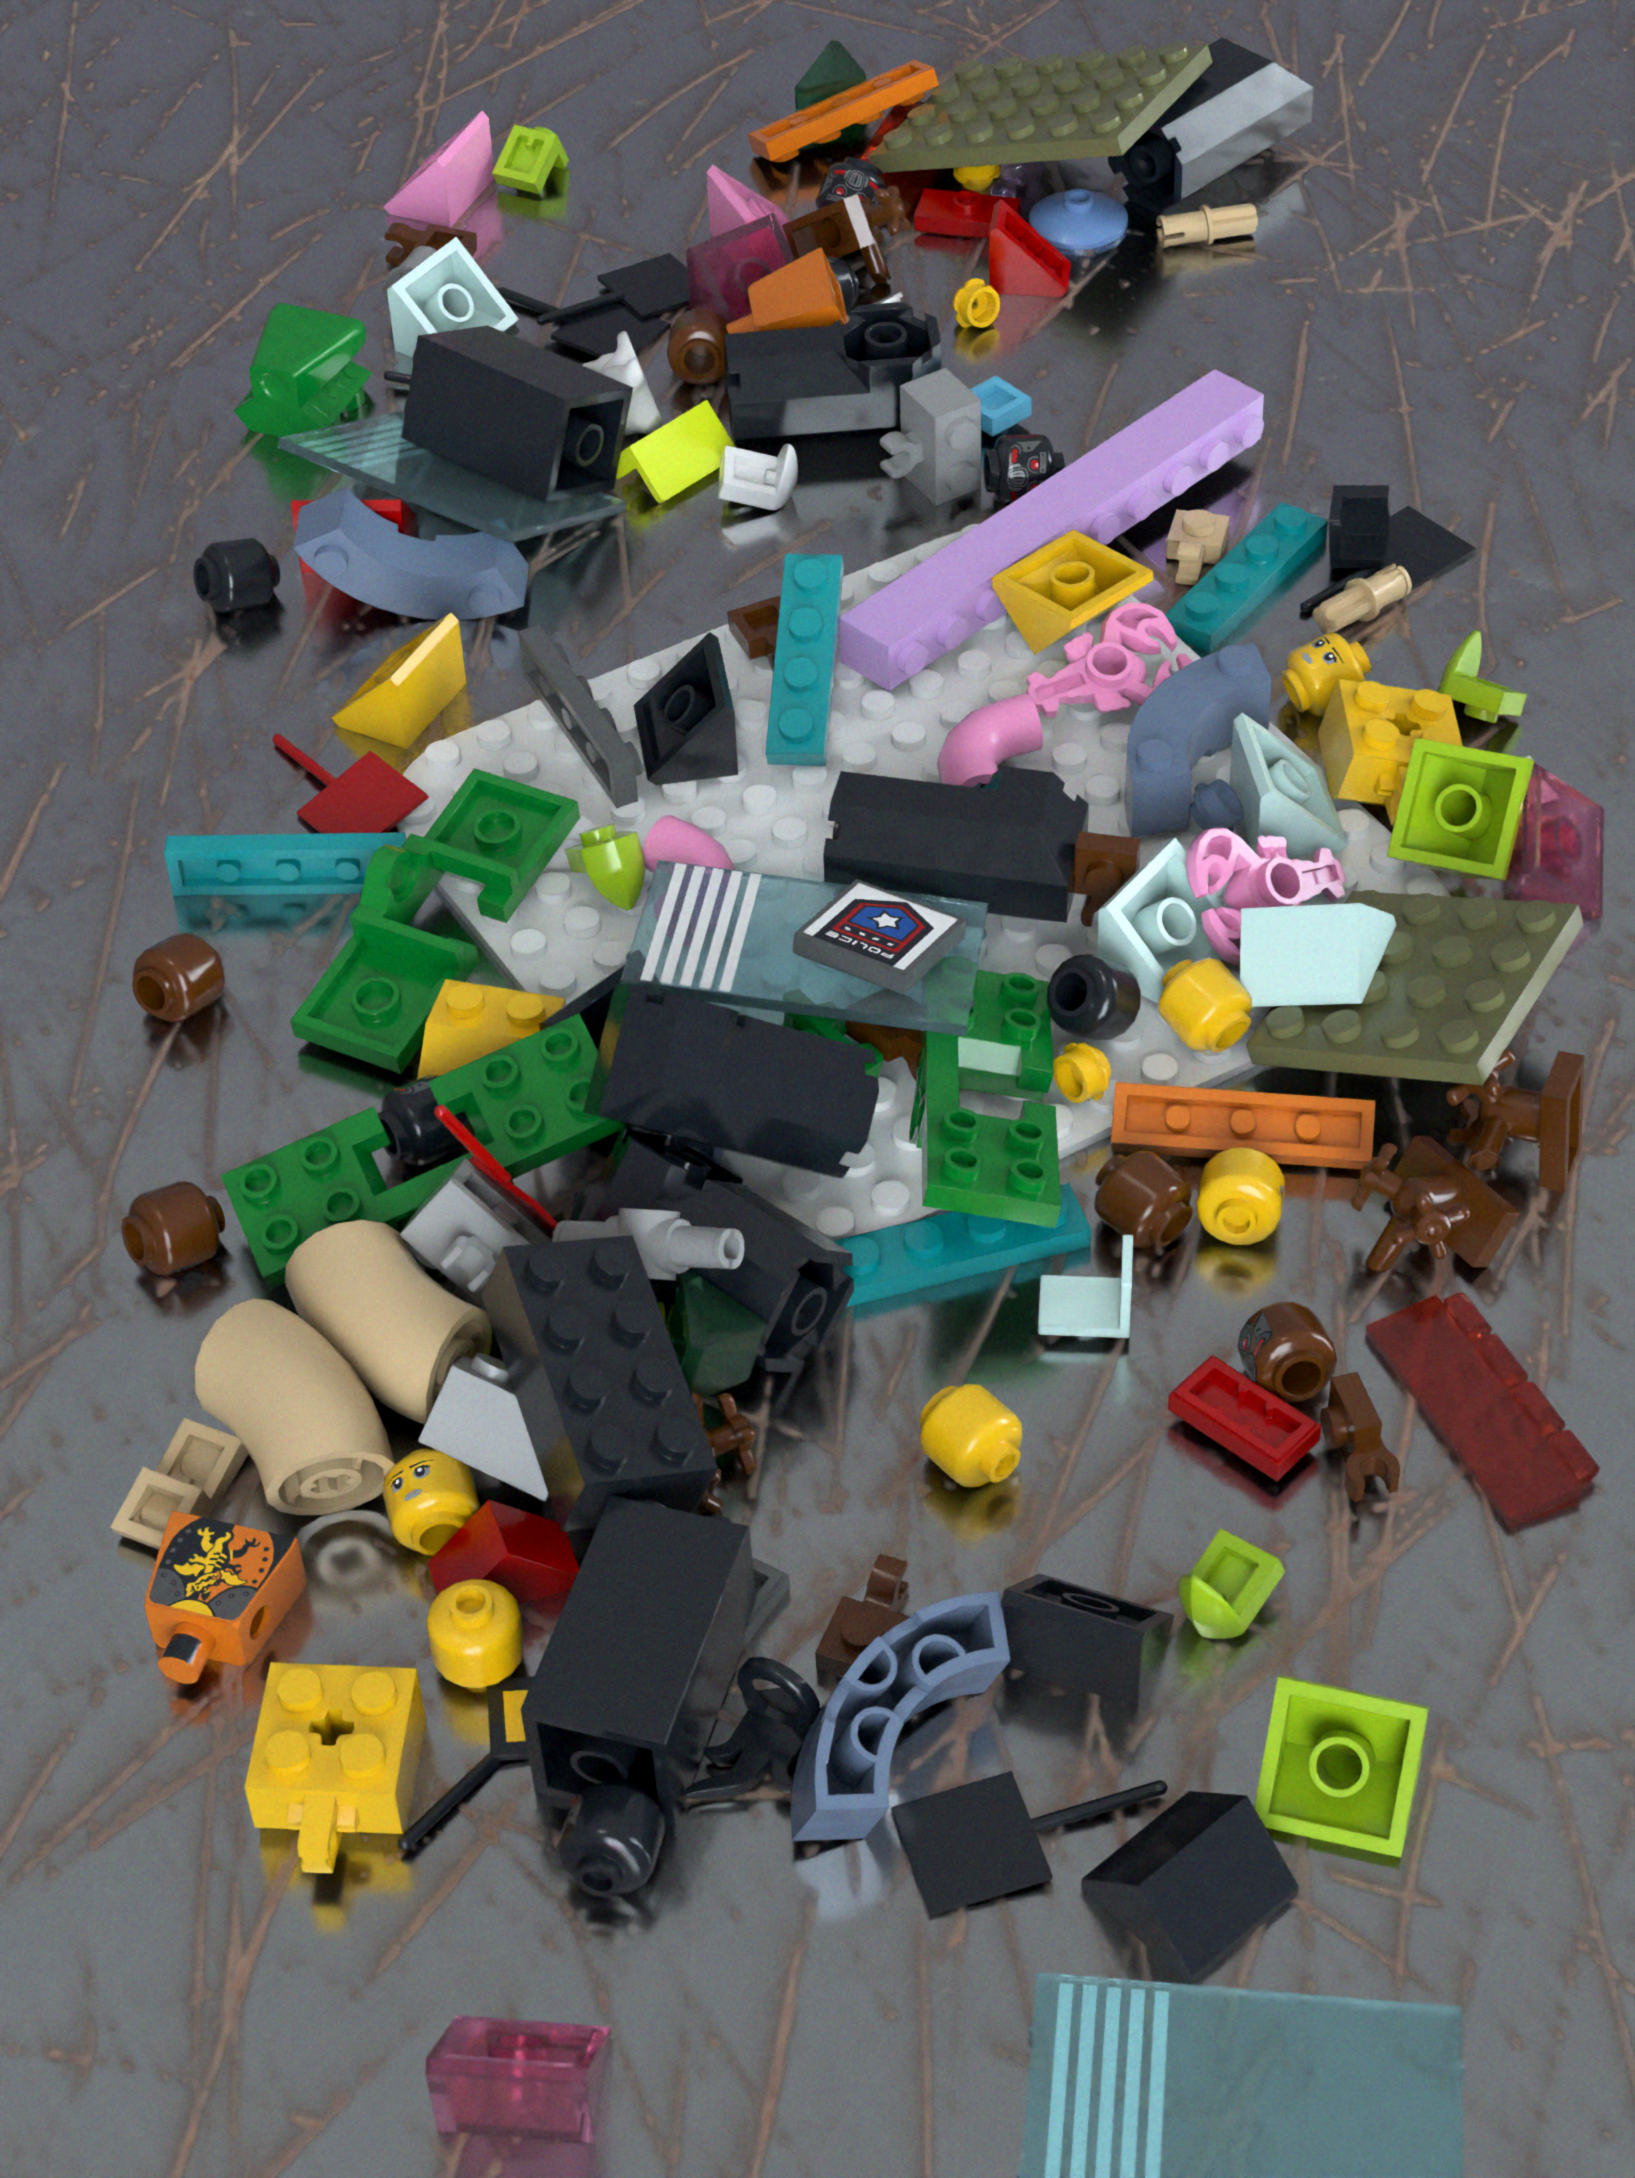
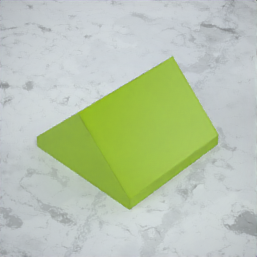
M1415 738L1387 857L1464 878L1506 881L1534 760Z
M1279 1675L1254 1805L1265 1828L1401 1858L1421 1766L1429 1706Z

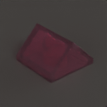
M774 213L693 246L686 251L690 311L696 309L712 310L723 316L728 323L752 314L747 290L750 285L796 260Z
M1534 762L1507 873L1506 900H1545L1550 903L1579 904L1582 919L1595 920L1602 918L1604 808Z
M457 2015L426 2057L425 2074L437 2131L595 2143L611 2042V2027Z

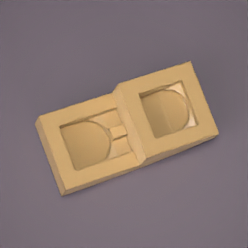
M183 1418L156 1470L142 1467L110 1528L114 1533L159 1550L168 1519L173 1510L208 1518L239 1472L249 1454L238 1437Z

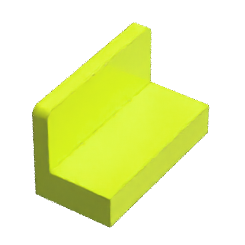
M705 400L623 450L620 454L616 479L619 480L637 469L658 503H663L718 469L725 446L735 447L708 400Z

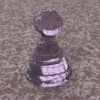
M1043 161L999 164L1001 171L1000 180L994 183L990 190L991 195L1015 198L1017 196V187L1037 180L1042 175Z

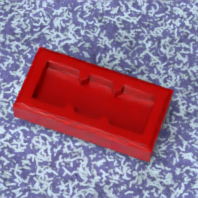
M924 188L914 214V230L989 239L994 204L1002 199L1020 216L1021 198L984 195L973 190L955 192Z
M1214 1355L1205 1360L1168 1397L1169 1411L1275 1481H1278L1320 1441L1321 1425Z

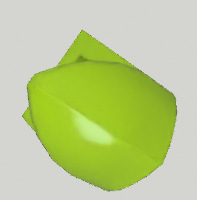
M1473 630L1461 642L1448 660L1437 692L1451 695V699L1465 703L1463 713L1480 720L1497 723L1499 715L1521 716L1527 697L1526 693L1477 677L1481 659L1482 640L1481 632Z
M614 823L579 833L582 844L565 849L571 871L587 873L593 886L605 899L626 911L632 910L641 893L645 874L644 855L637 832H616Z
M1220 1528L1191 1572L1182 1575L1177 1582L1178 1599L1192 1626L1201 1637L1211 1639L1234 1638L1246 1631L1286 1571L1279 1558Z

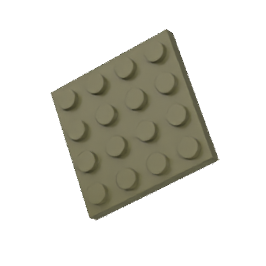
M1375 890L1352 891L1344 904H1365L1394 915L1396 922L1394 932L1363 1002L1360 1004L1272 1006L1246 1043L1251 1062L1255 1065L1483 1085L1583 927L1584 923L1579 904L1550 903L1545 900H1499L1489 897L1435 896L1429 893L1414 895L1380 893Z

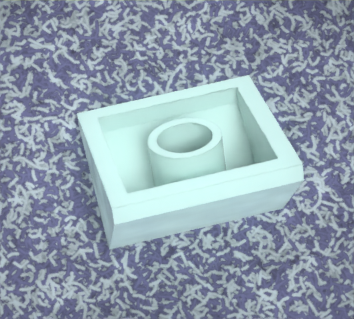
M457 237L387 289L395 351L412 358L416 349L418 335L486 325L504 332L519 320Z
M1244 713L1237 716L1233 720L1230 787L1235 791L1243 806L1244 819L1242 822L1252 850L1256 853L1257 840L1261 835L1264 837L1268 835L1275 836L1276 838L1278 836L1284 837L1287 841V858L1311 856L1319 848L1331 849L1332 853H1335L1348 846L1349 844L1320 766Z
M1176 837L1168 840L1098 910L1097 956L1112 959L1126 965L1137 978L1141 996L1156 1003L1159 1002V997L1165 988L1162 985L1164 976L1177 963L1186 959H1190L1193 963L1204 958L1223 960L1212 948L1203 930L1200 913L1211 908L1215 910V908L1225 906L1216 893L1213 895L1208 894L1198 899L1195 898L1188 884L1185 865L1187 853Z
M1362 903L1241 908L1240 983L1252 997V1007L1362 1003L1396 927L1394 915Z

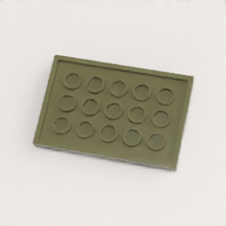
M1178 41L1167 44L1159 49L1145 50L1144 46L1135 45L1115 53L1103 54L1101 49H1092L1078 56L1062 57L1061 53H1050L1037 60L1022 61L1020 57L1014 56L994 64L982 65L979 60L962 63L954 69V75L944 84L935 87L931 91V96L921 106L908 112V118L897 129L884 135V141L868 155L870 163L879 168L883 173L1123 156L1213 63L1208 44L1187 46L1186 42Z

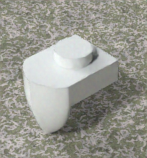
M785 444L780 450L778 457L726 445L720 459L718 498L768 510H777L783 507L789 501L798 477L797 456L793 446Z

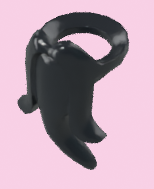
M751 1657L741 1666L738 1671L737 1684L743 1694L748 1710L726 1743L703 1748L705 1757L716 1766L729 1767L734 1765V1767L724 1774L705 1778L687 1787L684 1791L687 1799L729 1798L753 1789L770 1771L779 1792H792L793 1782L788 1776V1772L797 1760L806 1734L820 1711V1702L815 1691L800 1675L776 1660L764 1657ZM753 1679L770 1681L780 1688L755 1690Z

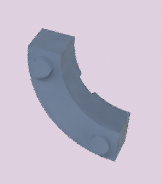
M348 487L300 507L293 543L294 551L323 579L362 602L396 614L440 620L450 612L458 620L485 618L524 606L529 564L501 526L474 534H436L432 541L414 538L399 533L398 524L381 517L355 497Z
M1255 642L1245 645H1229L1222 648L1219 652L1212 653L1190 663L1164 680L1139 708L1128 735L1126 758L1125 813L1131 838L1189 828L1191 771L1202 756L1211 757L1216 752L1232 744L1233 720L1237 716L1244 713L1265 729H1269L1272 678Z
M1000 1591L962 1595L923 1607L914 1612L911 1618L894 1626L881 1637L878 1636L857 1657L821 1706L819 1713L806 1734L799 1753L791 1796L792 1841L863 1839L890 1808L888 1792L889 1768L893 1749L904 1723L922 1710L946 1699L968 1694L984 1693L1010 1662Z

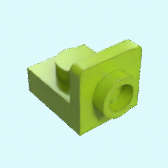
M514 124L492 171V175L497 184L540 194L552 167L565 169L569 159L558 136L551 130L540 126L531 129Z

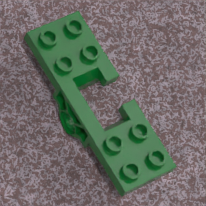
M474 768L424 837L411 833L401 847L385 844L380 846L373 854L366 870L360 903L349 917L353 935L291 1018L290 1023L294 1036L401 1074L423 1043L427 1018L445 979L466 982L479 963L475 945L451 937L446 939L410 927L408 924L444 874L484 887L477 897L480 915L507 923L580 819L578 801Z
M959 962L937 963L922 977L921 1055L916 1071V1089L909 1130V1143L916 1144V1148L922 1149V1206L1056 1227L1061 1209L1056 1106L1023 1101L1019 1119L1016 1120L980 1115L959 1107V1088L1042 1102L1044 1093L1049 1092L1054 1074L1051 1015L1047 1007L1048 981L1036 980L1024 973L1001 974L977 970Z
M579 1013L428 1081L438 1105H444L453 1115L465 1111L478 1141L511 1175L510 1182L513 1185L515 1184L512 1179L622 1130L624 1125H627L583 1113L598 1050ZM373 1106L220 1176L262 1278L269 1290L285 1283L286 1265L295 1249L318 1231L337 1223L367 1220L385 1223L401 1233L415 1211L464 1158L469 1160L473 1155L471 1153L465 1154L391 1189H387L372 1152L391 1143Z

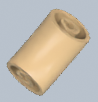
M357 1220L332 1225L314 1233L299 1245L286 1265L285 1285L301 1319L335 1346L354 1368L372 1398L395 1412L423 1425L427 1422L452 1365L463 1356L474 1360L477 1353L488 1356L490 1354L492 1325L487 1311L463 1301L431 1279L413 1258L400 1233L385 1223Z
M253 1298L234 1305L217 1319L200 1347L195 1364V1392L202 1408L216 1420L228 1426L247 1449L262 1481L267 1503L284 1513L325 1515L354 1508L373 1500L383 1493L384 1478L395 1465L387 1433L372 1397L354 1368L335 1346L298 1315L271 1300Z

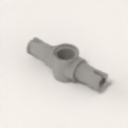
M619 1208V1215L609 1217L605 1222L560 1221L555 1227L552 1238L553 1242L633 1235L648 1279L676 1280V1274L686 1272L690 1267L735 1269L740 1266L745 1250L742 1233L737 1229L692 1226L689 1221L680 1218V1212Z

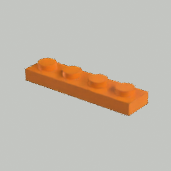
M915 59L748 133L747 136L752 151L773 162L790 160L799 154V148L812 142L826 143L832 141L842 134L841 129L855 123L862 125L874 122L883 116V110L897 104L906 106L922 100L925 97L924 92L939 86L935 69Z
M1116 1082L1111 1151L1135 1153L1145 1150L1157 1155L1212 1159L1217 1153L1230 1148H1251L1265 1153L1278 1164L1362 1170L1372 1160L1376 1100Z

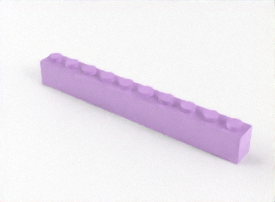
M1216 369L1212 370L839 617L840 662L887 691H891L908 678L917 675L923 668L948 651L955 649L964 640L989 623L995 622L1001 615L1007 612L992 588L991 577L1073 529L1106 546L1127 529L1146 519L1152 512L1176 496L1183 494L1199 480L1218 470L1224 463L1245 449L1252 447L1261 439L1264 428L1262 419L1264 394Z

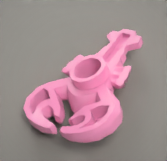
M1127 603L1108 613L1101 625L1099 644L1093 646L1091 632H1084L1082 636H1077L1064 645L1065 655L1070 663L1066 668L1056 672L1055 676L1049 679L1036 671L1027 676L1026 684L1028 688L1026 693L1032 698L1037 712L1042 711L1046 718L1057 716L1058 705L1061 702L1062 704L1093 703L1099 713L1127 709L1132 705L1131 702L1141 706L1147 697L1164 680L1171 676L1170 671L1172 667L1168 659L1163 662L1150 687L1145 684L1147 670L1144 661L1131 651L1148 655L1160 654L1161 647L1159 641L1149 637L1155 636L1172 652L1177 647L1174 628L1164 613L1147 603ZM1185 653L1179 654L1176 657L1179 670L1193 662Z
M1227 828L1206 829L1200 833L1188 847L1185 860L1188 884L1195 898H1202L1208 894L1213 895L1227 883L1232 875L1226 887L1224 901L1230 908L1219 907L1215 908V910L1211 908L1200 913L1203 930L1212 948L1224 961L1240 967L1241 908L1303 906V902L1310 900L1312 896L1321 892L1331 902L1345 895L1342 886L1346 881L1340 861L1333 858L1331 849L1319 848L1314 851L1313 862L1310 860L1300 861L1299 859L1290 860L1286 854L1287 841L1281 836L1276 838L1275 836L1268 835L1264 837L1261 835L1257 840L1255 853L1241 837Z

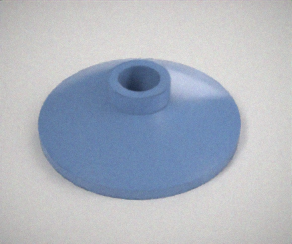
M1072 189L1054 193L1038 201L1030 211L1029 225L1054 247L1068 250H1089L1106 246L1119 239L1127 229L1128 214L1125 207L1119 201L1106 194L1086 189Z

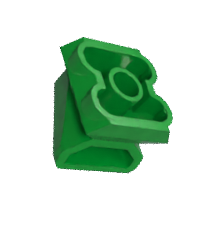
M277 303L268 313L249 368L252 388L233 410L249 431L312 445L336 437L342 429L340 414L355 410L363 404L365 400L363 385L373 373L351 361L366 341V329L363 322L352 317Z

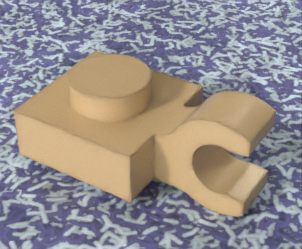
M1176 509L1166 545V558L1180 560L1175 583L1196 585L1200 580L1203 564H1217L1222 559L1229 537L1230 516L1212 514L1209 511L1200 509L1191 511Z

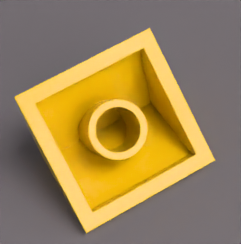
M1073 529L991 577L992 588L1033 654L1036 655L1114 608L1152 582L1153 570Z
M450 612L393 651L331 719L341 728L408 749L467 683L459 620Z

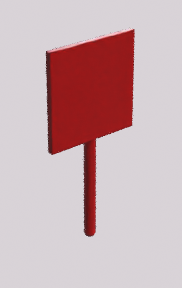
M275 734L272 738L276 746L327 785L325 789L296 812L298 817L320 834L388 833L429 798L423 790L371 750L338 778H335L281 734Z
M444 1105L436 1106L434 1109L435 1116L473 1155L468 1161L553 1235L558 1224L535 1199L510 1182L511 1175L447 1107Z

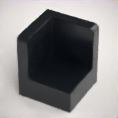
M1334 485L1329 514L1330 568L1386 567L1390 537L1389 485Z

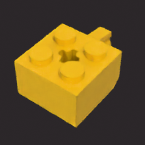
M1338 679L1318 730V738L1331 798L1334 800L1385 806L1392 826L1395 823L1415 738L1463 746L1451 695L1440 694L1430 689L1413 690L1385 686L1374 681L1358 682Z
M270 1662L244 1788L254 1828L300 1830L297 1851L298 1856L302 1858L301 1868L303 1872L333 1874L342 1832L403 1834L407 1830L426 1724L417 1668Z

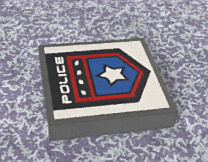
M856 879L794 933L792 952L896 993L905 994L964 939L966 919Z

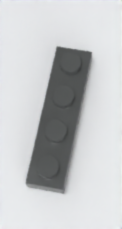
M539 624L518 631L524 678L615 807L620 808L637 802L636 776L642 774V765L633 743L630 741L624 743L618 735L616 724L610 711L607 708L600 709L595 703L588 681L583 675L576 676L572 671L567 654L560 643L553 644Z

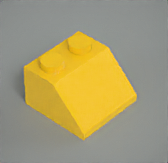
M445 979L425 1024L417 1080L427 1075L441 1076L540 1031L539 1023L565 1006L566 998Z

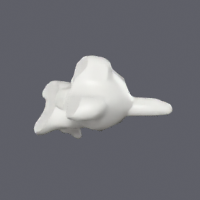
M622 331L617 336V349L615 353L602 355L597 360L587 362L582 366L633 387L624 436L634 433L649 434L657 430L663 420L626 331Z

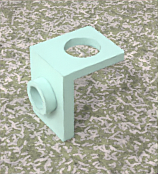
M1123 1235L1121 1278L1041 1276L1038 1319L1039 1334L1129 1338L1133 1235Z

